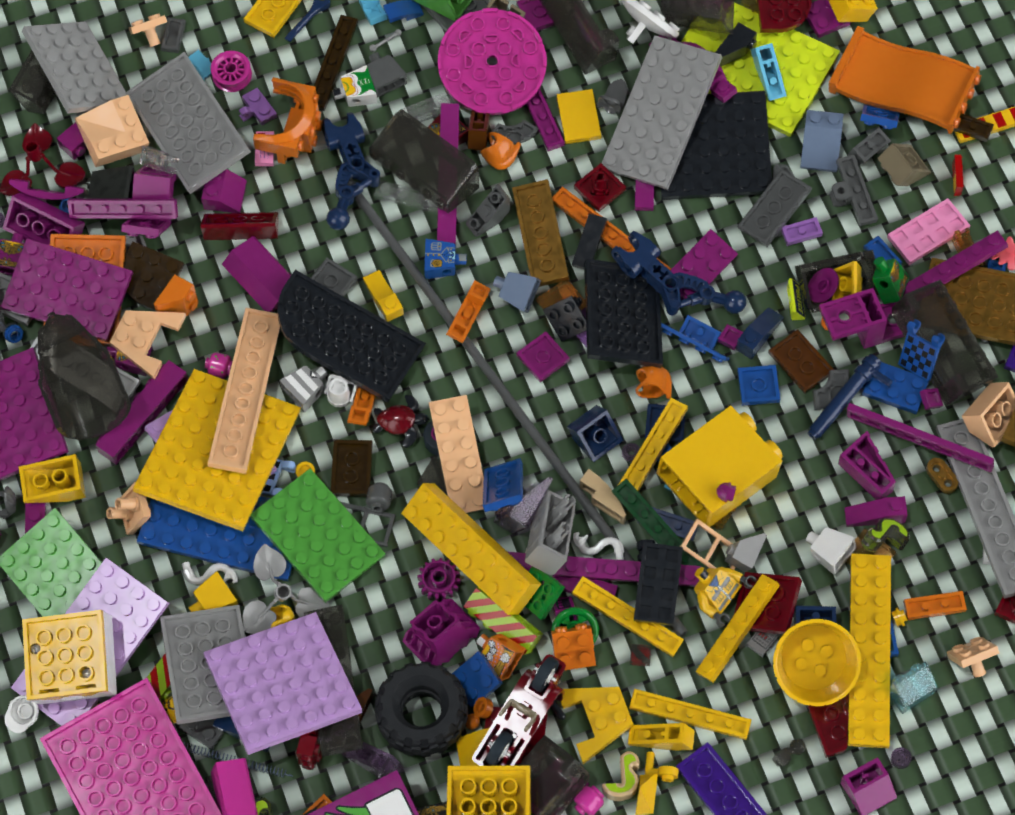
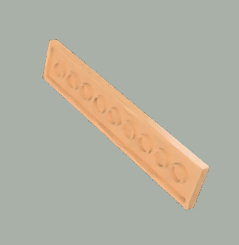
M245 308L208 460V467L243 474L247 473L280 331L277 313Z

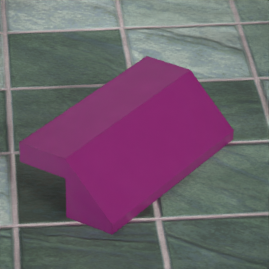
M252 236L234 248L222 265L264 311L274 313L278 308L281 291L291 275L259 240Z

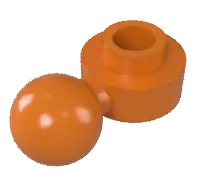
M480 697L476 700L473 708L474 714L468 715L466 727L470 730L477 729L480 725V718L485 719L493 712V702L490 699Z

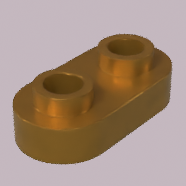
M940 458L929 460L926 467L927 474L943 493H953L958 486L956 475L944 460ZM933 468H938L939 471L935 472ZM944 483H950L951 486L947 487Z

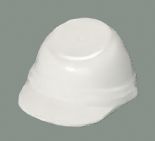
M24 695L11 700L5 714V725L14 733L25 732L38 719V704L28 701Z

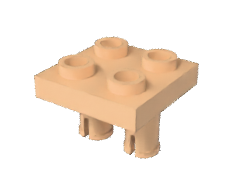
M136 482L120 498L115 500V507H109L106 510L108 519H123L127 535H134L151 517V510L148 507L146 496L133 492Z

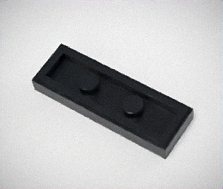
M589 213L572 262L573 267L584 269L585 260L595 258L607 218Z

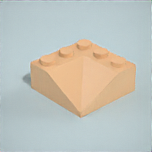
M129 95L110 100L75 118L95 167L147 151L149 141Z

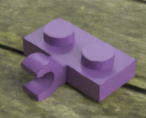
M258 88L242 96V100L247 105V107L239 109V117L242 121L255 116L259 123L264 125L277 117L276 111Z

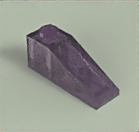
M352 736L340 752L343 756L378 778H382L396 770L400 775L404 770V767L393 755Z

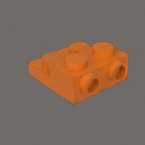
M580 623L570 629H567V626H560L551 631L554 657L565 663V670L596 666L592 628L590 625L587 626L586 623Z

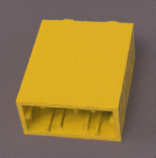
M729 406L662 455L656 474L698 520L711 527L777 478L782 464V452L773 441L767 440L765 442L755 432L757 430L756 424L747 413L742 412L739 414L732 406ZM730 482L731 485L736 486L733 501L727 500V502H724L718 497L716 490L722 483Z

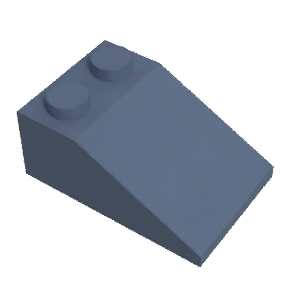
M807 110L800 164L801 169L837 172L836 160L839 158L844 114Z

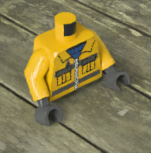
M700 567L694 574L699 579V582L694 587V591L697 594L700 610L710 618H715L718 627H724L725 623L721 621V618L729 622L730 617L728 614L723 613V611L741 588L740 582H743L745 588L752 589L753 586L749 585L747 580L756 582V578L754 576L744 577V574L731 568L717 567L716 569L709 568L706 570L704 567Z

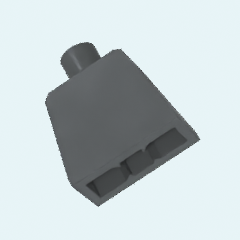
M375 52L369 56L371 63L367 65L377 97L407 84L405 71L391 55L381 58L379 53Z

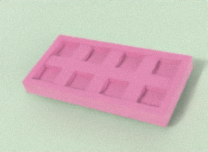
M947 198L890 232L887 238L908 265H911L970 229V224Z

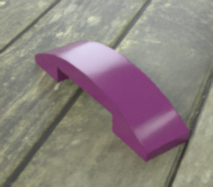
M13 178L9 180V184L17 190L42 199L58 200L71 198L84 193L86 189L85 187L67 185L65 186V192L30 188L29 180Z

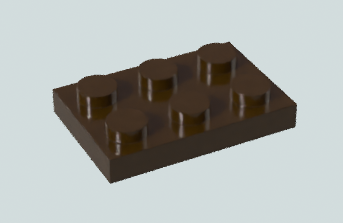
M334 439L330 490L334 496L367 497L371 483L372 440Z

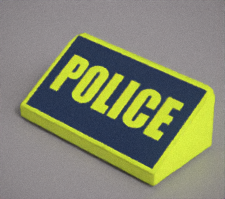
M789 278L787 292L792 321L804 320L806 317L802 287L795 280Z

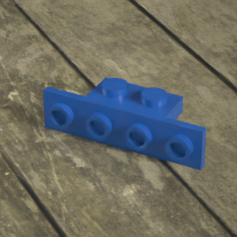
M687 315L680 331L661 323L662 332L665 334L679 336V341L682 343L696 345V350L704 354L706 351L713 354L711 358L721 363L723 360L729 361V357L714 350L722 333L690 315Z

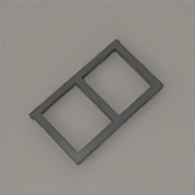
M341 502L345 508L364 512L361 521L363 528L365 527L368 513L390 518L384 542L374 540L379 546H388L396 517L395 514L374 512L370 508Z

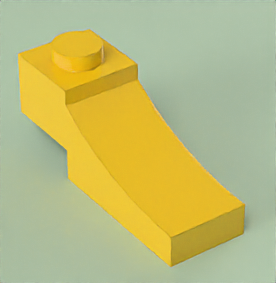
M380 270L363 277L369 293L386 321L389 322L404 315L399 299L387 284Z

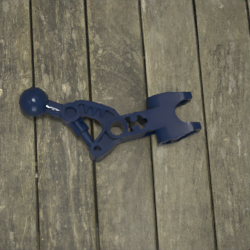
M352 112L347 113V125L343 127L333 125L328 118L323 119L327 148L329 151L339 149L344 162L340 166L335 184V195L338 198L337 207L330 209L326 216L327 224L334 230L345 229L349 224L350 216L347 208L354 202V197L361 194L367 186L376 188L380 184V171L365 161L358 145L365 143V135L360 122ZM351 178L362 181L361 183L356 182L352 186H348Z
M636 231L631 232L628 237L630 243L635 248L634 252H627L618 246H615L611 251L614 260L625 274L630 278H635L640 274L662 296L669 315H676L680 308L687 305H708L711 302L722 304L726 311L732 314H738L746 307V297L738 290H732L727 294L715 292L714 288L701 278L680 272L673 274L657 259L661 255L659 248L650 239ZM685 288L696 291L688 295L686 299H680V289Z

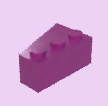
M866 431L840 454L838 465L872 497L878 500L886 498L893 492L896 481L885 461L883 462L879 455V450L873 444L869 432Z

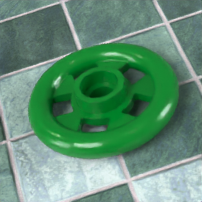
M570 607L561 611L555 617L551 631H554L556 627H560L561 623L567 624V629L575 627L576 624L588 620L592 628L593 642L595 644L599 635V625L597 619L590 611L581 607ZM578 615V620L570 621L569 616Z

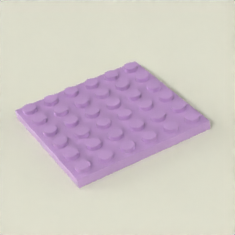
M316 612L203 652L207 665L248 755L362 713L361 705Z

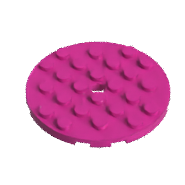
M483 8L479 11L469 12L457 19L444 34L438 52V72L448 94L464 108L476 113H484L485 115L486 113L490 115L506 114L527 104L540 89L547 67L545 48L537 30L522 16L512 11L498 10V8ZM493 57L497 60V64L493 66L488 65L487 60Z

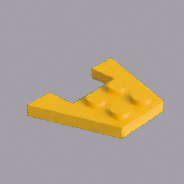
M620 687L563 689L565 694L563 700L560 701L563 709L583 703L595 736L576 744L583 765L634 726Z

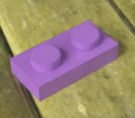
M817 217L790 224L781 229L787 246L823 235Z

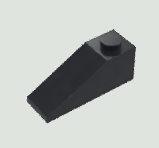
M738 23L715 52L722 55L720 67L745 56L750 49L755 48L757 45V32Z

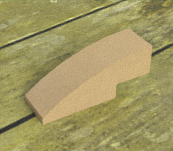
M588 469L580 480V488L592 496L591 503L596 508L624 525L626 514L620 501L611 492L612 489L597 474Z

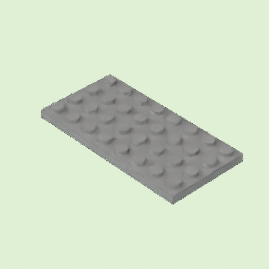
M654 35L602 164L612 173L668 190L718 70L722 55Z
M185 52L126 92L135 110L190 194L251 152Z

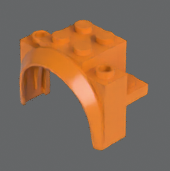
M273 77V93L294 98L296 105L295 108L291 107L283 133L276 135L254 134L253 141L256 150L277 154L278 163L285 164L287 158H298L299 152H312L313 146L316 147L317 133L321 131L323 121L320 120L321 111L318 108L319 94H317L315 86Z

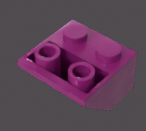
M878 757L842 777L840 784L860 815H868L897 799L889 774Z

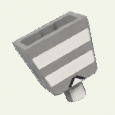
M303 366L279 381L282 390L305 413L324 392V385L321 380L328 376L323 367H319L312 372L308 366Z

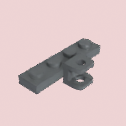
M855 155L838 158L836 164L843 181L835 183L831 188L832 191L829 196L833 206L842 207L850 205L851 202L859 227L876 223L878 217Z

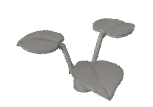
M264 544L258 550L253 563L255 575L262 581L271 578L277 587L274 590L275 599L268 606L262 601H252L245 607L243 611V629L246 633L255 634L270 629L271 624L277 618L276 614L270 610L277 601L283 602L289 597L297 602L295 612L299 617L314 612L317 613L318 617H321L331 610L329 602L324 603L310 587L302 588L298 593V598H296L291 593L289 585L281 584V582L275 579V577L281 576L286 569V561L282 554L267 544Z

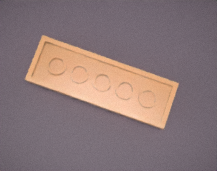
M467 395L429 402L447 496L465 513L484 510V476Z

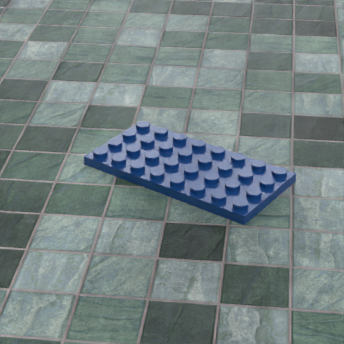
M260 496L253 511L271 498ZM152 498L148 505L151 510V517L141 526L137 538V544L215 564H226L231 568L254 573L253 563L255 556L264 544L282 554L251 518H249L242 532ZM284 557L286 561L285 572L281 576L275 577V579L288 582L293 566Z

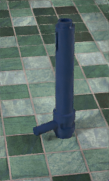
M869 354V356H865L862 364L855 368V373L808 428L807 434L812 439L817 440V438L822 437L864 384L873 377L888 387L892 384L893 380L878 371L882 363L875 355Z

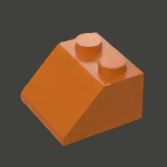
M175 274L154 302L156 312L186 313V316L191 311H194L198 305L194 285Z

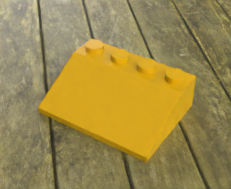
M448 766L446 815H531L530 766Z

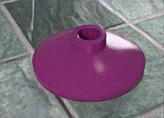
M824 268L814 274L807 288V294L811 301L823 303L833 296L839 284L837 272L832 268Z

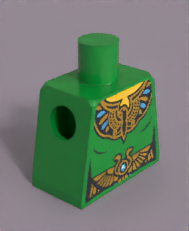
M884 257L876 258L874 260L876 270L873 275V282L883 304L901 301L909 278L908 274L896 259L885 260Z

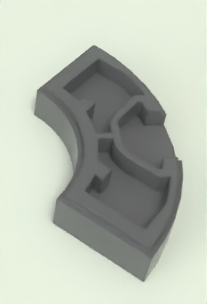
M523 120L521 123L513 126H505L498 123L491 132L502 134L510 139L513 144H516L517 142L523 143L533 138L539 132V128Z
M849 369L829 371L826 384L822 388L812 391L814 410L827 407L849 380Z

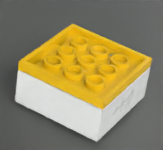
M102 610L22 619L26 697L28 701L36 704H48L117 695L112 615Z

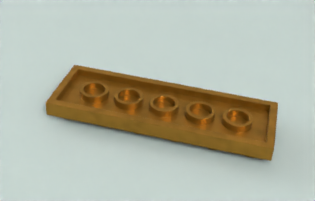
M548 179L513 187L512 190L530 276L541 280L539 287L570 280Z

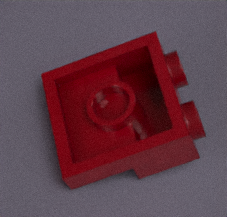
M314 730L300 736L296 755L299 765H302L304 769L313 770L316 767V763L321 761L322 751L320 750L321 745L318 743L319 730Z

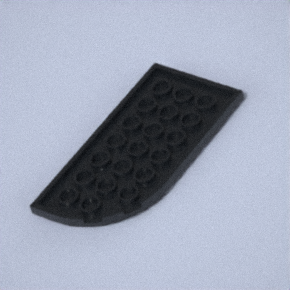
M296 269L281 291L277 315L280 328L288 342L306 357L388 403L423 351L426 343Z

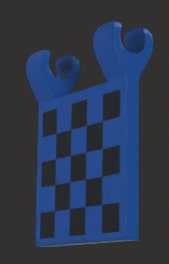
M914 319L913 322L909 321L907 324L908 332L898 365L929 382L940 347L945 341V335L938 333V336H932L931 342L916 334L921 326V322Z

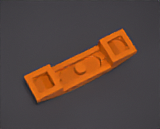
M474 280L446 335L461 343L464 342L491 288Z
M358 386L347 423L367 426L376 396Z

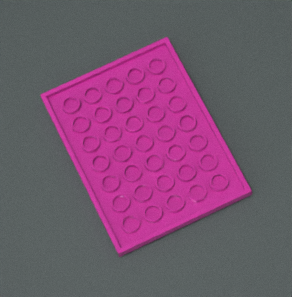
M148 678L143 679L40 738L80 815H222Z

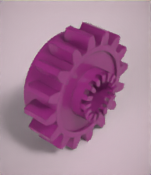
M433 558L430 563L425 562V568L419 569L422 575H417V579L420 581L418 587L422 588V594L428 593V599L430 600L432 597H435L437 602L439 597L446 599L447 595L453 597V591L458 592L457 585L461 584V580L458 578L460 577V572L456 571V565L451 566L450 560L445 562L442 558L437 561ZM438 577L443 578L441 582H437L434 579Z

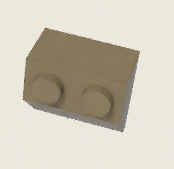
M892 143L878 157L881 167L889 173L891 181L897 186H909L931 173L912 145Z

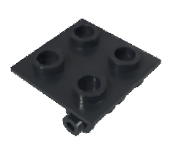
M570 296L543 309L561 342L586 331V318L579 308L582 304L580 297Z

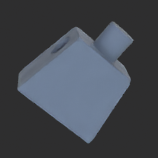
M508 272L506 278L496 276L493 286L501 289L499 293L500 298L521 311L528 313L541 280L532 276Z

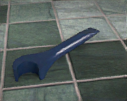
M314 0L310 10L287 34L285 39L291 42L316 14L330 7L331 0Z

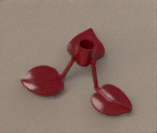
M34 123L28 130L22 143L23 150L27 154V157H25L26 173L21 170H12L7 173L2 180L0 193L13 196L21 192L9 184V180L12 178L29 180L31 187L32 180L28 178L30 174V161L38 162L41 158L57 173L54 180L59 187L75 186L86 177V174L81 166L73 162H65L61 164L59 170L56 169L45 157L44 153H42V151L47 150L51 146L52 136L48 131Z

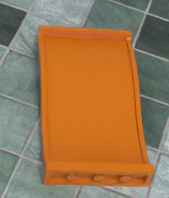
M857 26L829 81V92L836 94V92L850 99L873 107L924 119L947 129L948 133L952 134L954 128H958L961 121L960 115L961 113L965 114L968 106L967 101L972 99L975 92L974 87L979 85L982 75L979 74V66L974 68L937 53L900 46L865 32L863 27Z

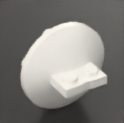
M621 0L629 14L638 22L635 26L631 25L626 32L628 35L626 38L632 44L645 28L665 37L677 38L679 36L678 31L680 28L671 21L669 24L666 23V18L656 10L652 12L650 10L652 7L645 1Z

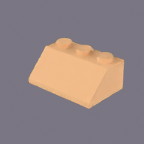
M990 383L962 415L968 431L991 447H995L1001 441L1015 409V394L1010 383Z

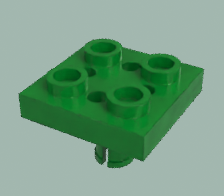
M532 566L529 573L541 583V586L525 607L538 618L545 620L565 586L551 575Z

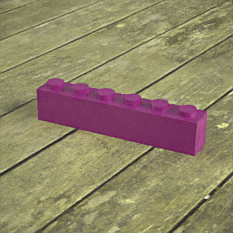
M170 360L166 364H162L155 380L150 378L147 381L145 388L141 393L138 392L129 407H125L121 412V416L110 424L109 430L98 438L96 442L98 453L117 465L145 432V426L158 417L187 383V372Z

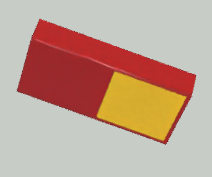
M955 154L952 162L954 196H960L964 187L962 156Z

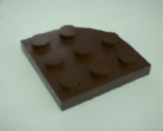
M132 241L124 259V268L133 271L127 289L128 295L139 305L156 312L154 302L174 274L180 276L185 265L184 262Z

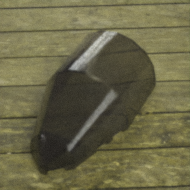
M50 312L47 315L48 319L45 325L40 327L38 331V369L40 378L38 379V385L55 427L66 438L76 440L91 439L106 434L123 422L131 408L130 398L108 349L92 336L72 315L66 314L64 316Z

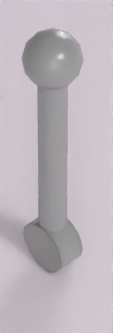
M397 29L394 34L376 45H370V51L376 52L379 46L396 36H400L402 31Z

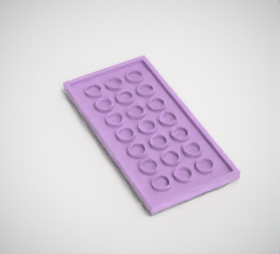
M105 558L65 614L102 610L112 615L117 677L170 603L108 558ZM25 669L11 687L19 695L26 696ZM101 697L38 704L39 710L62 726L94 708Z

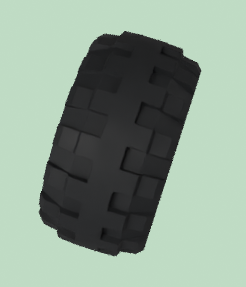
M421 661L420 664H413L412 662L405 664L399 670L395 669L389 674L386 681L382 682L375 700V716L383 738L395 750L398 749L404 752L405 755L412 757L413 755L431 757L432 754H440L446 751L449 746L458 741L466 727L468 702L460 680L454 674H451L447 668L441 665H432L431 662ZM418 696L431 697L441 707V714L438 719L426 726L412 725L403 716L404 706L411 699Z

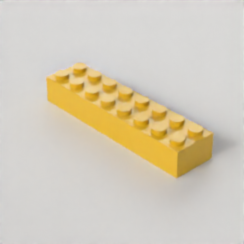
M422 483L401 514L507 615H519L541 586V583L435 483Z

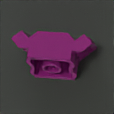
M443 599L441 602L434 600L410 621L412 627L406 631L402 642L420 661L431 662L432 665L439 666L444 662H449L453 655L461 648L467 647L470 638H477L480 627L453 599Z

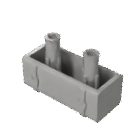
M548 490L534 506L528 545L525 551V563L551 576L567 561L575 516L576 499L574 496L570 497V494H566L565 497H562Z

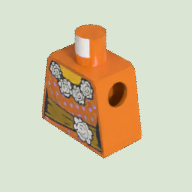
M482 634L476 642L483 648V655L501 681L510 678L526 650L525 647L503 634H497L490 638Z

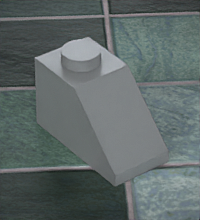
M762 533L730 544L726 550L727 557L725 562L744 573L751 570L767 535Z

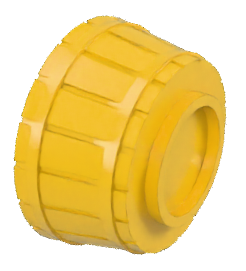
M825 619L801 621L790 627L781 636L776 645L773 656V669L776 680L790 698L797 700L801 704L811 706L833 704L839 701V699L844 698L853 689L861 671V654L857 647L858 645L853 636L844 627L835 622Z

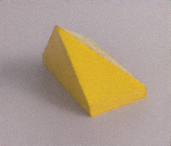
M658 774L640 775L635 815L654 814Z

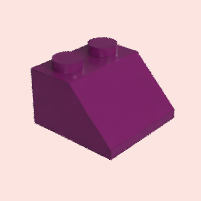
M228 169L204 184L201 200L204 210L240 213L247 180Z

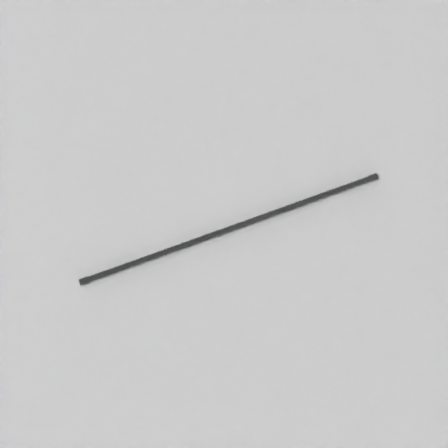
M352 178L349 180L348 186L355 184ZM361 193L354 197L450 327L454 320L453 315ZM466 336L462 345L605 538H617L470 338ZM624 547V560L634 561ZM674 616V624L670 627L676 635L683 637L688 630L679 618Z

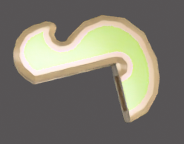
M627 751L620 756L621 783L602 784V792L608 799L624 801L631 799L636 794L639 780L635 771L639 770L640 763L635 753Z

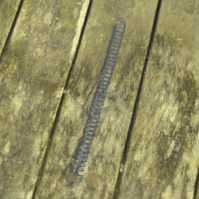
M263 765V767H262V769H261V771L263 770V773H264V772H267L268 765H267V768H266L265 771H264V765Z

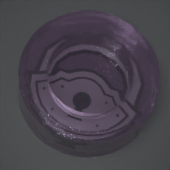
M899 747L892 752L890 760L894 767L904 769L909 766L912 756L909 750Z

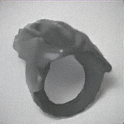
M622 79L613 81L604 96L598 98L597 108L603 107L607 113L615 114L618 112L620 114L627 95L625 81Z
M8 486L5 487L4 491H0V497H4L6 507L0 511V517L3 519L9 518L11 514L16 512V496Z

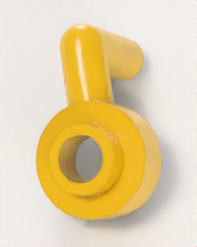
M647 752L645 774L656 773L664 782H674V779H678V768L673 766L653 768L655 753Z

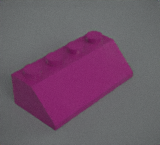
M20 192L11 197L2 229L12 234L19 233L24 236V240L30 239L50 245L51 234L82 235L85 222L77 218H69L68 213L36 197Z

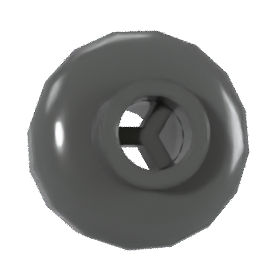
M377 482L369 487L366 504L374 512L385 511L391 505L393 492L387 484Z

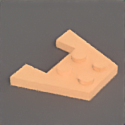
M126 310L110 340V344L155 380L162 366V361L147 356V353L160 327L164 326L179 331L186 318V313Z

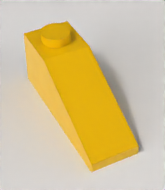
M685 723L634 725L629 729L628 745L673 751L693 750L695 730Z

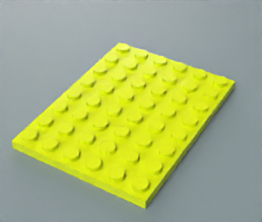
M731 0L730 7L700 10L681 42H692L707 51L715 53L735 26L741 23L757 32L756 47L773 43L787 96L769 101L765 93L768 127L791 137L839 57L840 50L794 29L781 33H760L758 13ZM751 50L745 56L721 67L727 81L737 88V92L765 91L755 68Z

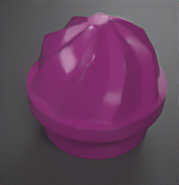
M730 482L722 483L716 490L718 497L724 502H727V500L733 501L736 486L731 485Z

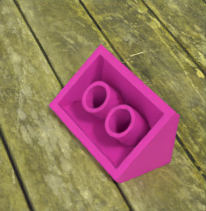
M246 759L216 762L211 770V777L217 805L222 815H258Z

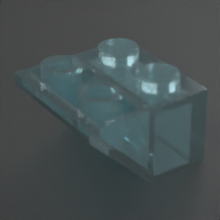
M926 661L922 664H914L909 669L910 672L905 675L901 673L892 680L890 698L902 714L936 692L937 685Z

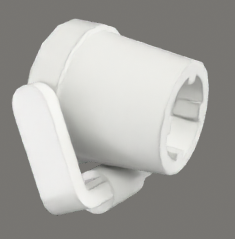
M331 374L328 377L324 394L327 395L328 401L332 406L345 407L350 402H354L358 385L340 375ZM348 384H353V385H354V388H353L352 393H351V389L349 388Z

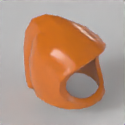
M490 132L488 133L490 146L482 149L480 153L486 162L495 169H507L515 160L521 143L513 144L510 139L502 134Z
M643 366L636 371L640 382L635 389L638 396L642 398H658L665 394L667 399L671 398L672 381L667 369L664 367Z

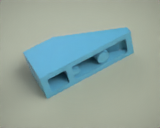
M773 43L750 49L755 68L768 100L771 101L787 96Z

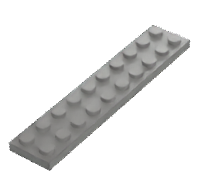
M963 419L936 426V431L940 438L989 456L984 442L968 431ZM947 456L1004 599L1015 596V516L996 470L993 467L992 472H988Z

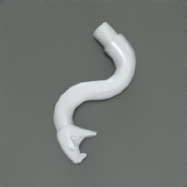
M579 532L573 534L574 543L583 554L595 555L606 545H612L614 554H616V560H624V547L617 538L606 537L600 540L594 547H587L585 542L588 535L579 537Z
M182 563L184 577L191 584H203L217 571L225 573L224 582L229 579L233 580L232 583L238 582L237 574L226 564H213L206 570L203 576L196 577L190 563Z

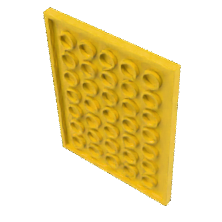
M194 369L133 487V492L243 532L295 424L301 407L265 394L247 473L243 474L208 467V460L228 381Z

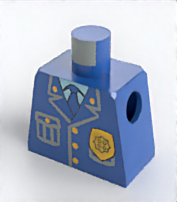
M426 239L425 279L455 275L456 265H467V254H456V245L454 243Z

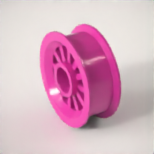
M238 51L222 52L211 63L213 82L222 91H240L251 80L250 62L244 54Z

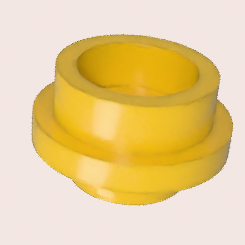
M897 607L891 613L897 627L900 625L903 627L905 626L904 622L908 620L904 610L899 611Z

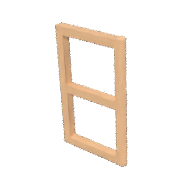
M696 519L680 547H683L685 552L708 568L716 569L708 561L719 541L728 547L733 543ZM697 526L716 538L704 559L686 547Z

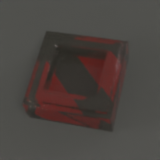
M631 644L630 665L650 666L651 645Z

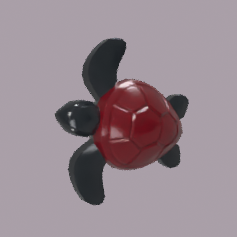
M405 395L407 406L395 405L384 411L380 408H375L374 414L377 417L378 423L374 425L373 432L380 433L383 429L397 435L406 432V437L402 443L403 447L408 448L413 445L417 439V432L413 425H423L429 421V417L424 413L415 414L418 410V402L412 395Z

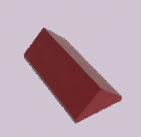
M278 212L204 214L200 224L204 240H245L252 236H255L257 239H278Z

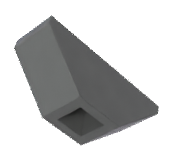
M499 184L493 188L465 223L475 237L498 225L510 211V198Z

